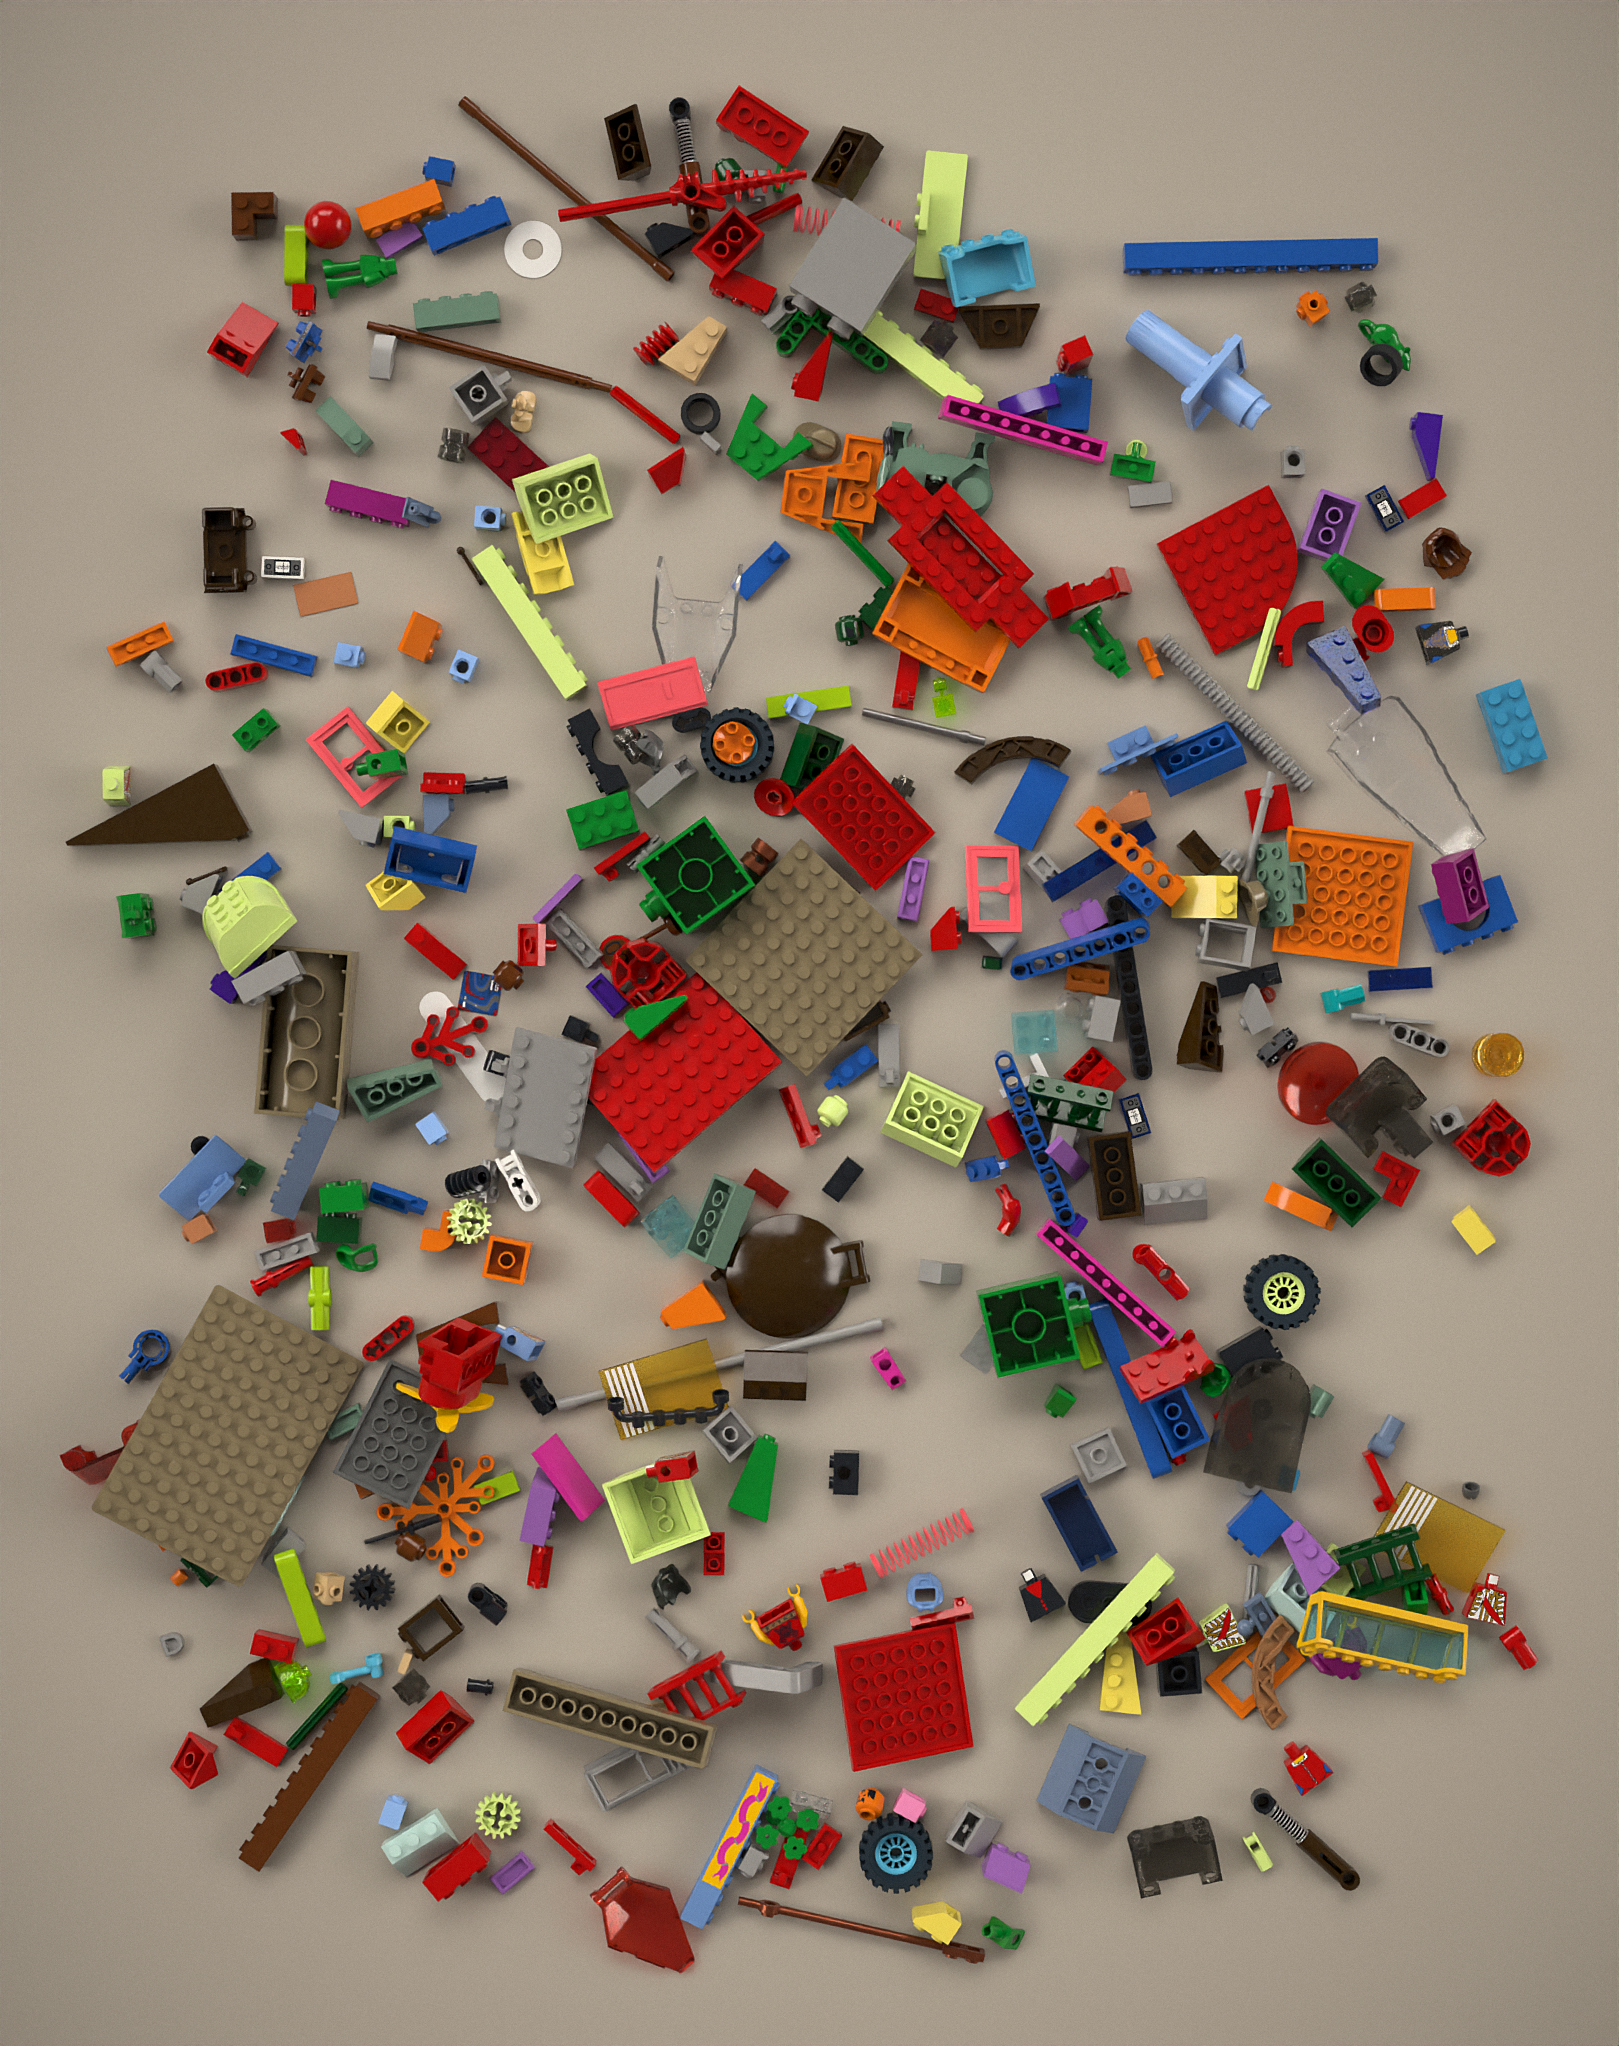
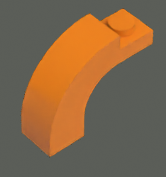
M1274 1182L1271 1183L1263 1200L1329 1231L1332 1230L1338 1214L1333 1209Z

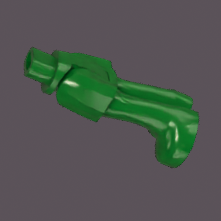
M360 255V260L334 263L330 259L322 260L330 299L336 298L339 290L345 287L366 285L367 288H370L389 279L390 275L398 274L395 259H385L384 256ZM360 270L361 274L331 278L341 273Z
M1098 605L1067 629L1072 634H1079L1092 649L1094 661L1105 670H1109V673L1113 672L1117 679L1129 672L1131 668L1126 663L1128 660L1122 642L1119 638L1114 639L1103 625L1100 618L1103 610ZM1085 620L1092 626L1105 645H1100L1087 627Z

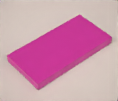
M556 1433L531 1453L580 1521L586 1519L605 1501Z

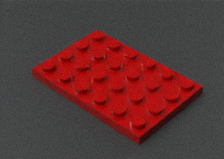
M853 744L848 746L791 802L875 891L936 833Z

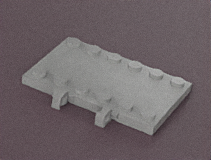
M517 1027L514 1032L510 1058L506 1057L505 1060L496 1059L492 1062L491 1070L504 1073L503 1077H506L503 1097L499 1098V1100L489 1098L485 1101L484 1109L495 1112V1116L499 1117L494 1147L507 1151L514 1149L521 1155L574 1168L597 1048Z

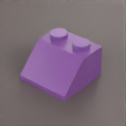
M991 1842L981 1864L984 1877L1022 1894L1031 1866L1030 1860L1022 1852L1017 1851L1014 1853L1009 1851V1847L1002 1843H997L996 1845Z

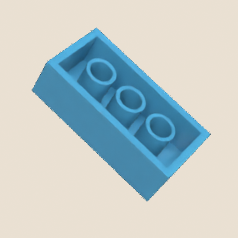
M1521 679L1476 694L1503 774L1548 758Z

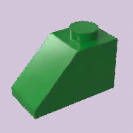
M1055 1384L1043 1405L1047 1409V1414L1054 1418H1057V1416L1063 1418L1077 1398L1072 1392Z
M1415 1581L1401 1586L1403 1610L1427 1615L1429 1603L1424 1581Z

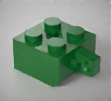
M144 893L116 896L122 938L133 939L154 936L157 926L155 918H152L151 910H154L152 897L149 898V894Z

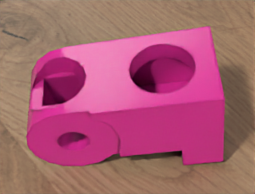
M886 1347L870 1356L871 1362L891 1390L906 1382Z

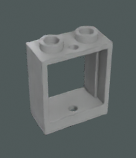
M1207 918L1204 924H1200L1198 936H1202L1201 944H1197L1195 956H1198V963L1248 971L1251 966L1257 927ZM1210 929L1244 934L1240 962L1205 956Z

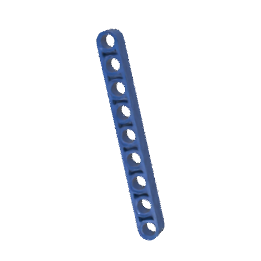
M1006 1050L999 1051L994 1058L997 1072L1055 1217L1062 1226H1070L1075 1221L1074 1208L1056 1163L1049 1155L1046 1161L1041 1162L1037 1160L1039 1154H1047L1045 1150L1048 1148V1143L1014 1058ZM1002 1057H1007L1010 1063L1006 1066H1001L998 1061ZM1013 1076L1018 1081L1014 1085H1009L1006 1083L1007 1078ZM1015 1097H1025L1024 1103L1016 1104L1014 1102ZM1025 1115L1033 1117L1032 1122L1027 1124L1021 1120ZM1033 1134H1038L1041 1137L1036 1143L1029 1140ZM1047 1173H1054L1056 1177L1053 1180L1048 1181L1044 1178ZM1055 1192H1062L1063 1197L1056 1200L1052 1197ZM1069 1211L1071 1215L1064 1219L1060 1217V1213Z
M1107 1298L1091 1303L1089 1308L1093 1324L1151 1476L1155 1479L1173 1471L1146 1403H1139L1120 1372V1366L1131 1362L1109 1302Z

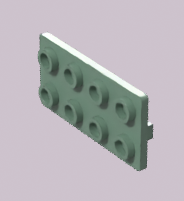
M1287 841L1258 844L1255 857L1257 881L1261 882L1268 895V903L1260 911L1261 928L1294 925L1292 904L1307 903L1304 861L1289 862Z

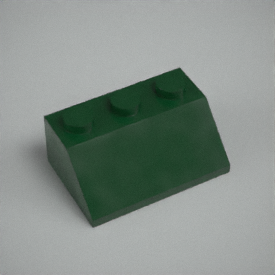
M800 722L780 780L786 782L790 787L803 791L839 756L844 738L816 726Z

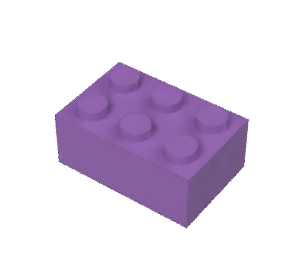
M1321 489L1315 499L1297 552L1324 562L1335 552L1343 555L1361 502Z

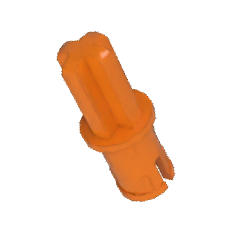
M1149 638L1139 639L1137 644L1144 658L1142 661L1146 663L1151 678L1154 679L1163 675L1164 672L1157 659L1158 654H1155Z

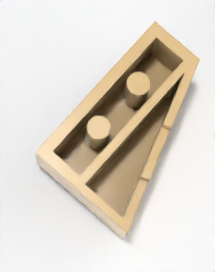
M708 316L658 359L659 364L691 384L696 385L725 337L727 327Z

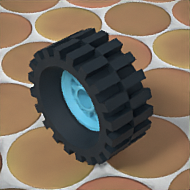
M733 707L730 710L724 709L719 714L716 713L706 723L705 729L701 734L700 749L706 766L714 775L724 781L744 783L751 779L754 780L766 770L772 761L774 739L771 729L759 714L746 708L739 709V707ZM728 722H738L745 725L755 738L752 754L747 760L739 764H729L722 761L716 755L713 748L715 732L720 726Z
M887 1813V1818L884 1819L881 1815L876 1818L877 1822H871L868 1825V1830H864L862 1834V1840L859 1844L861 1869L865 1872L867 1880L871 1879L872 1885L876 1888L881 1886L884 1892L888 1893L889 1889H893V1894H899V1889H904L905 1893L909 1892L910 1886L914 1885L915 1888L920 1886V1880L923 1879L925 1881L928 1877V1870L931 1871L933 1850L927 1830H924L923 1824L920 1821L915 1823L900 1814L893 1816V1813ZM893 1848L901 1849L902 1852L897 1856L890 1853Z

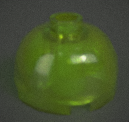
M292 1660L291 1664L280 1662L273 1667L292 1703L300 1700L307 1694L310 1689L308 1677L312 1676L307 1665L302 1666L298 1661Z

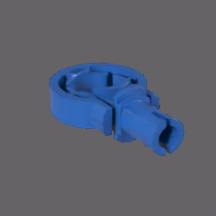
M158 1330L141 1332L134 1340L133 1350L128 1357L132 1358L138 1350L139 1352L119 1377L124 1379L128 1375L124 1381L130 1384L149 1360L150 1362L144 1368L147 1372L153 1365L163 1362L170 1351V1343L165 1334ZM156 1333L155 1336L151 1335L149 1338H156L160 1342L161 1348H164L162 1341H165L166 1350L162 1358H160L163 1353L162 1350L155 1357H148L143 1353L142 1344L147 1340V1337L140 1341L143 1335ZM141 1356L144 1357V1360L142 1362L138 1361L141 1358Z

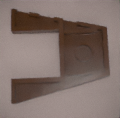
M497 1301L456 1318H461L479 1326L499 1323ZM454 1319L447 1321L443 1324L437 1325L421 1333H418L416 1335L417 1345L419 1341L423 1340L428 1335H431L438 1329L447 1325ZM418 1346L419 1357L423 1355L424 1348ZM506 1363L496 1364L492 1373L483 1379L482 1383L508 1385Z

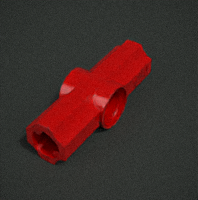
M1150 1244L1143 1246L1138 1251L1136 1257L1176 1301L1188 1295L1190 1288ZM1163 1269H1167L1165 1275L1159 1276Z

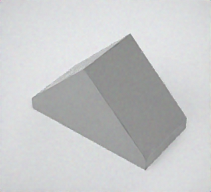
M921 1259L918 1280L936 1284L960 1285L962 1264Z

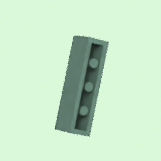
M484 291L477 296L467 293L459 295L460 298L452 299L451 296H442L436 301H430L427 298L419 299L418 303H413L416 330L418 332L501 323L497 293L493 294V291Z

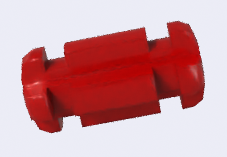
M1356 637L1349 642V645L1353 646L1352 650L1356 658H1359V663H1363L1370 656H1367L1366 648L1362 642L1360 643V639Z

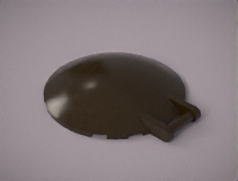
M781 1214L761 1220L739 1238L727 1263L726 1285L731 1303L739 1316L749 1326L768 1336L798 1338L812 1334L826 1326L839 1313L846 1301L850 1286L871 1281L865 1265L862 1249L864 1247L863 1240L842 1243L837 1235L826 1225L804 1215ZM854 1250L859 1276H852L848 1251Z

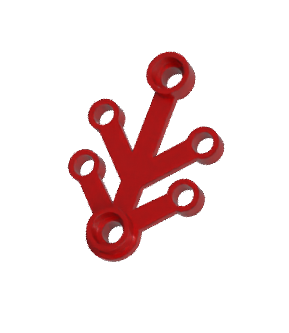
M451 1006L446 1011L447 1016L438 1037L430 1040L434 1027L440 1023L439 1016L431 1014L427 1018V1025L422 1037L412 1042L411 1051L418 1058L431 1056L443 1061L447 1066L455 1063V1055L452 1053L444 1054L434 1049V1047L443 1045L462 1053L466 1058H471L475 1054L474 1047L471 1045L465 1046L453 1040L473 1031L477 1033L486 1031L488 1020L483 1016H476L472 1019L471 1024L449 1032L454 1019L460 1013L457 1007ZM455 1009L457 1012L456 1016H450L449 1011ZM433 1016L437 1018V1023L434 1025L430 1023V1018ZM482 1020L484 1026L478 1028L476 1025L477 1021ZM424 1044L426 1047L425 1051H419L418 1046ZM468 1047L472 1049V1054L469 1056L465 1054V1049ZM446 1056H452V1063L446 1062Z

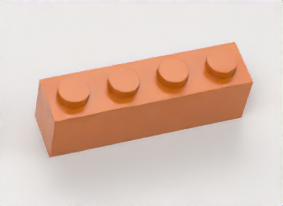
M435 179L355 209L366 237L377 238L386 231L400 229L402 224L406 222L417 223L426 216H436L446 208Z

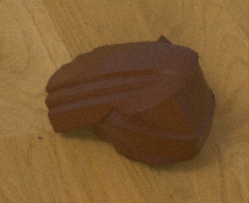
M1439 527L1422 543L1424 566L1434 568L1443 580L1461 575L1470 561L1469 558L1472 552L1461 544L1458 534L1450 529Z

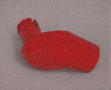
M1007 1184L1000 1185L1001 1189L999 1187L995 1189L1003 1203V1217L997 1230L1010 1237L1020 1221L1021 1204L1018 1199L1013 1198Z

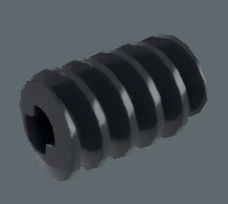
M484 1165L456 1171L447 1175L445 1188L450 1196L454 1198L486 1191L490 1187L491 1175Z

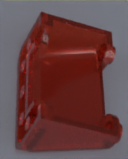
M140 1419L122 1431L123 1447L97 1458L94 1450L85 1451L81 1445H78L59 1455L64 1467L89 1485L106 1480Z

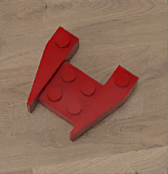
M1116 566L1106 570L1104 576L1093 579L1090 585L1085 586V583L1073 586V589H1071L1069 582H1066L1059 587L1047 590V594L1043 598L1050 619L1054 621L1109 599L1112 601L1124 597L1133 591L1125 568Z

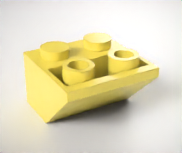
M944 1901L915 1906L911 1910L914 1926L922 1932L926 1930L932 1934L931 1937L940 1944L944 1942L948 1945L962 1924L960 1912Z

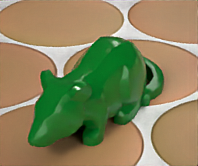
M1368 319L1359 321V330L1372 346L1383 343L1393 346L1402 357V369L1410 371L1411 349L1410 347L1405 348L1396 330L1388 324H1375ZM1365 326L1370 329L1371 334L1368 333Z

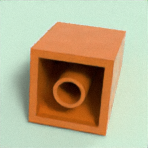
M702 1280L664 1306L661 1310L660 1319L666 1327L670 1325L672 1329L722 1321L727 1317V1313L706 1282Z

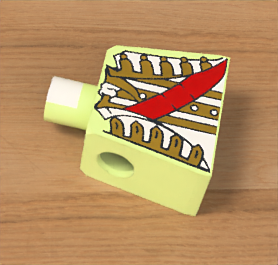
M108 766L102 771L103 800L109 806H131V766Z
M1227 1603L1199 1621L1202 1633L1206 1639L1196 1645L1197 1648L1209 1643L1212 1651L1217 1652L1246 1643L1243 1636L1237 1632V1623Z

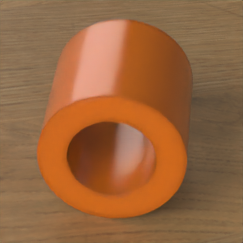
M179 1568L170 1577V1580L179 1587L189 1576L183 1569Z

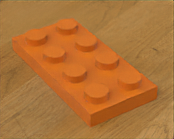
M846 433L841 464L872 460L870 481L838 478L832 518L867 524L874 523L877 500L872 495L876 492L877 476L884 458L883 439Z

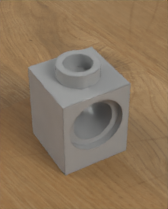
M1287 446L1281 452V478H1302L1305 475V449H1299V446ZM1288 457H1295L1298 465H1289Z
M1454 1104L1430 1116L1432 1119L1430 1124L1435 1133L1439 1132L1440 1135H1446L1466 1124L1457 1105ZM1445 1115H1449L1451 1123L1445 1127L1442 1124V1118Z

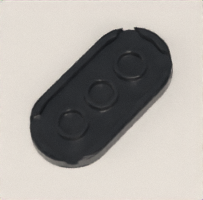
M1092 1580L1079 1582L1069 1593L1068 1607L1076 1619L1083 1623L1092 1624L1128 1583ZM1151 1600L1144 1605L1147 1609L1139 1617L1135 1615L1130 1620L1133 1623L1131 1626H1136L1148 1618L1152 1610Z

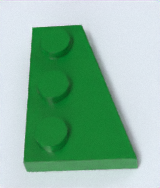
M1336 552L1321 566L1324 573L1354 609H1357L1385 580Z

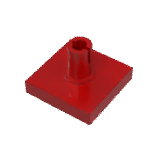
M518 924L517 965L545 966V951H556L557 948L555 939H546V924Z

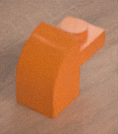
M443 1210L440 1229L423 1228L420 1243L421 1250L438 1252L445 1250L455 1242L457 1235L451 1236V1228H447L451 1224L447 1217L452 1216L449 1210Z

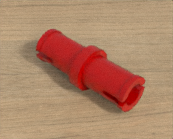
M1432 1573L1431 1579L1428 1578L1424 1581L1431 1591L1430 1596L1432 1600L1436 1601L1442 1615H1448L1447 1609L1452 1613L1454 1607L1450 1603L1447 1591L1441 1586L1436 1573Z

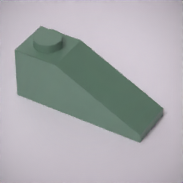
M331 396L315 410L358 457L374 443Z

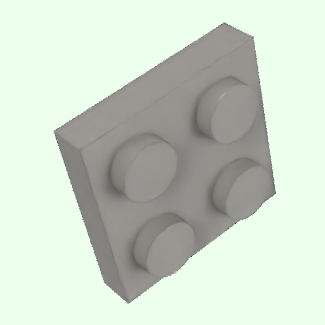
M1109 1427L1071 1444L1088 1483L1127 1466Z

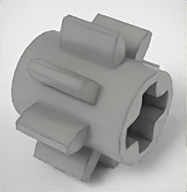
M1232 848L1230 851L1225 849L1219 856L1222 859L1219 865L1230 874L1234 870L1240 872L1245 866L1242 862L1245 857L1235 848Z

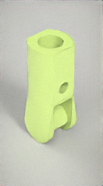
M1252 1832L1253 1835L1247 1838L1243 1837V1840L1260 1871L1263 1872L1271 1868L1273 1863L1255 1832ZM1257 1842L1259 1846L1252 1850L1250 1846Z

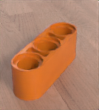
M1435 588L1374 590V606L1381 612L1436 609Z

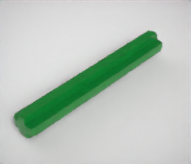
M839 520L831 526V530L885 587L890 586L894 582V578Z

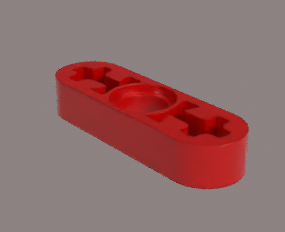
M408 1315L400 1316L363 1347V1357L368 1361H375L413 1331L415 1327L413 1318ZM401 1320L404 1322L408 1320L410 1323L408 1325L409 1330L406 1328L401 1330L399 1334L402 1336L399 1337L398 1333L392 1329V1326H395V1329H397L402 1324ZM390 1332L394 1335V1342L392 1344H386L383 1341L384 1333ZM379 1343L381 1346L386 1348L383 1351L382 1347H380L375 1352L377 1356H374L373 1354L369 1356L367 1353L369 1352V1346L371 1348H374Z

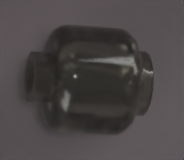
M1360 282L1347 289V296L1344 298L1351 312L1355 310V312L1361 313L1375 305L1374 297L1377 294L1372 284L1367 286L1365 282Z

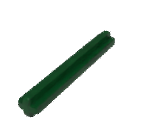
M339 1683L288 1739L286 1745L291 1750H295L343 1697L348 1688L343 1683Z

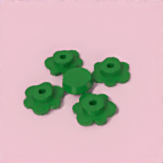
M775 1796L773 1801L768 1803L767 1807L773 1818L778 1817L781 1819L778 1824V1830L772 1828L770 1824L765 1825V1827H758L756 1830L758 1835L756 1842L760 1843L762 1848L768 1849L771 1845L777 1843L776 1838L780 1833L784 1837H789L787 1843L783 1845L786 1858L799 1860L802 1856L801 1854L807 1852V1846L803 1844L804 1840L802 1838L792 1836L796 1831V1825L803 1828L806 1832L810 1829H816L819 1825L817 1821L819 1814L814 1812L812 1807H806L804 1811L798 1812V1818L795 1823L794 1820L787 1818L788 1813L792 1810V1807L789 1805V1798L786 1796L781 1798Z

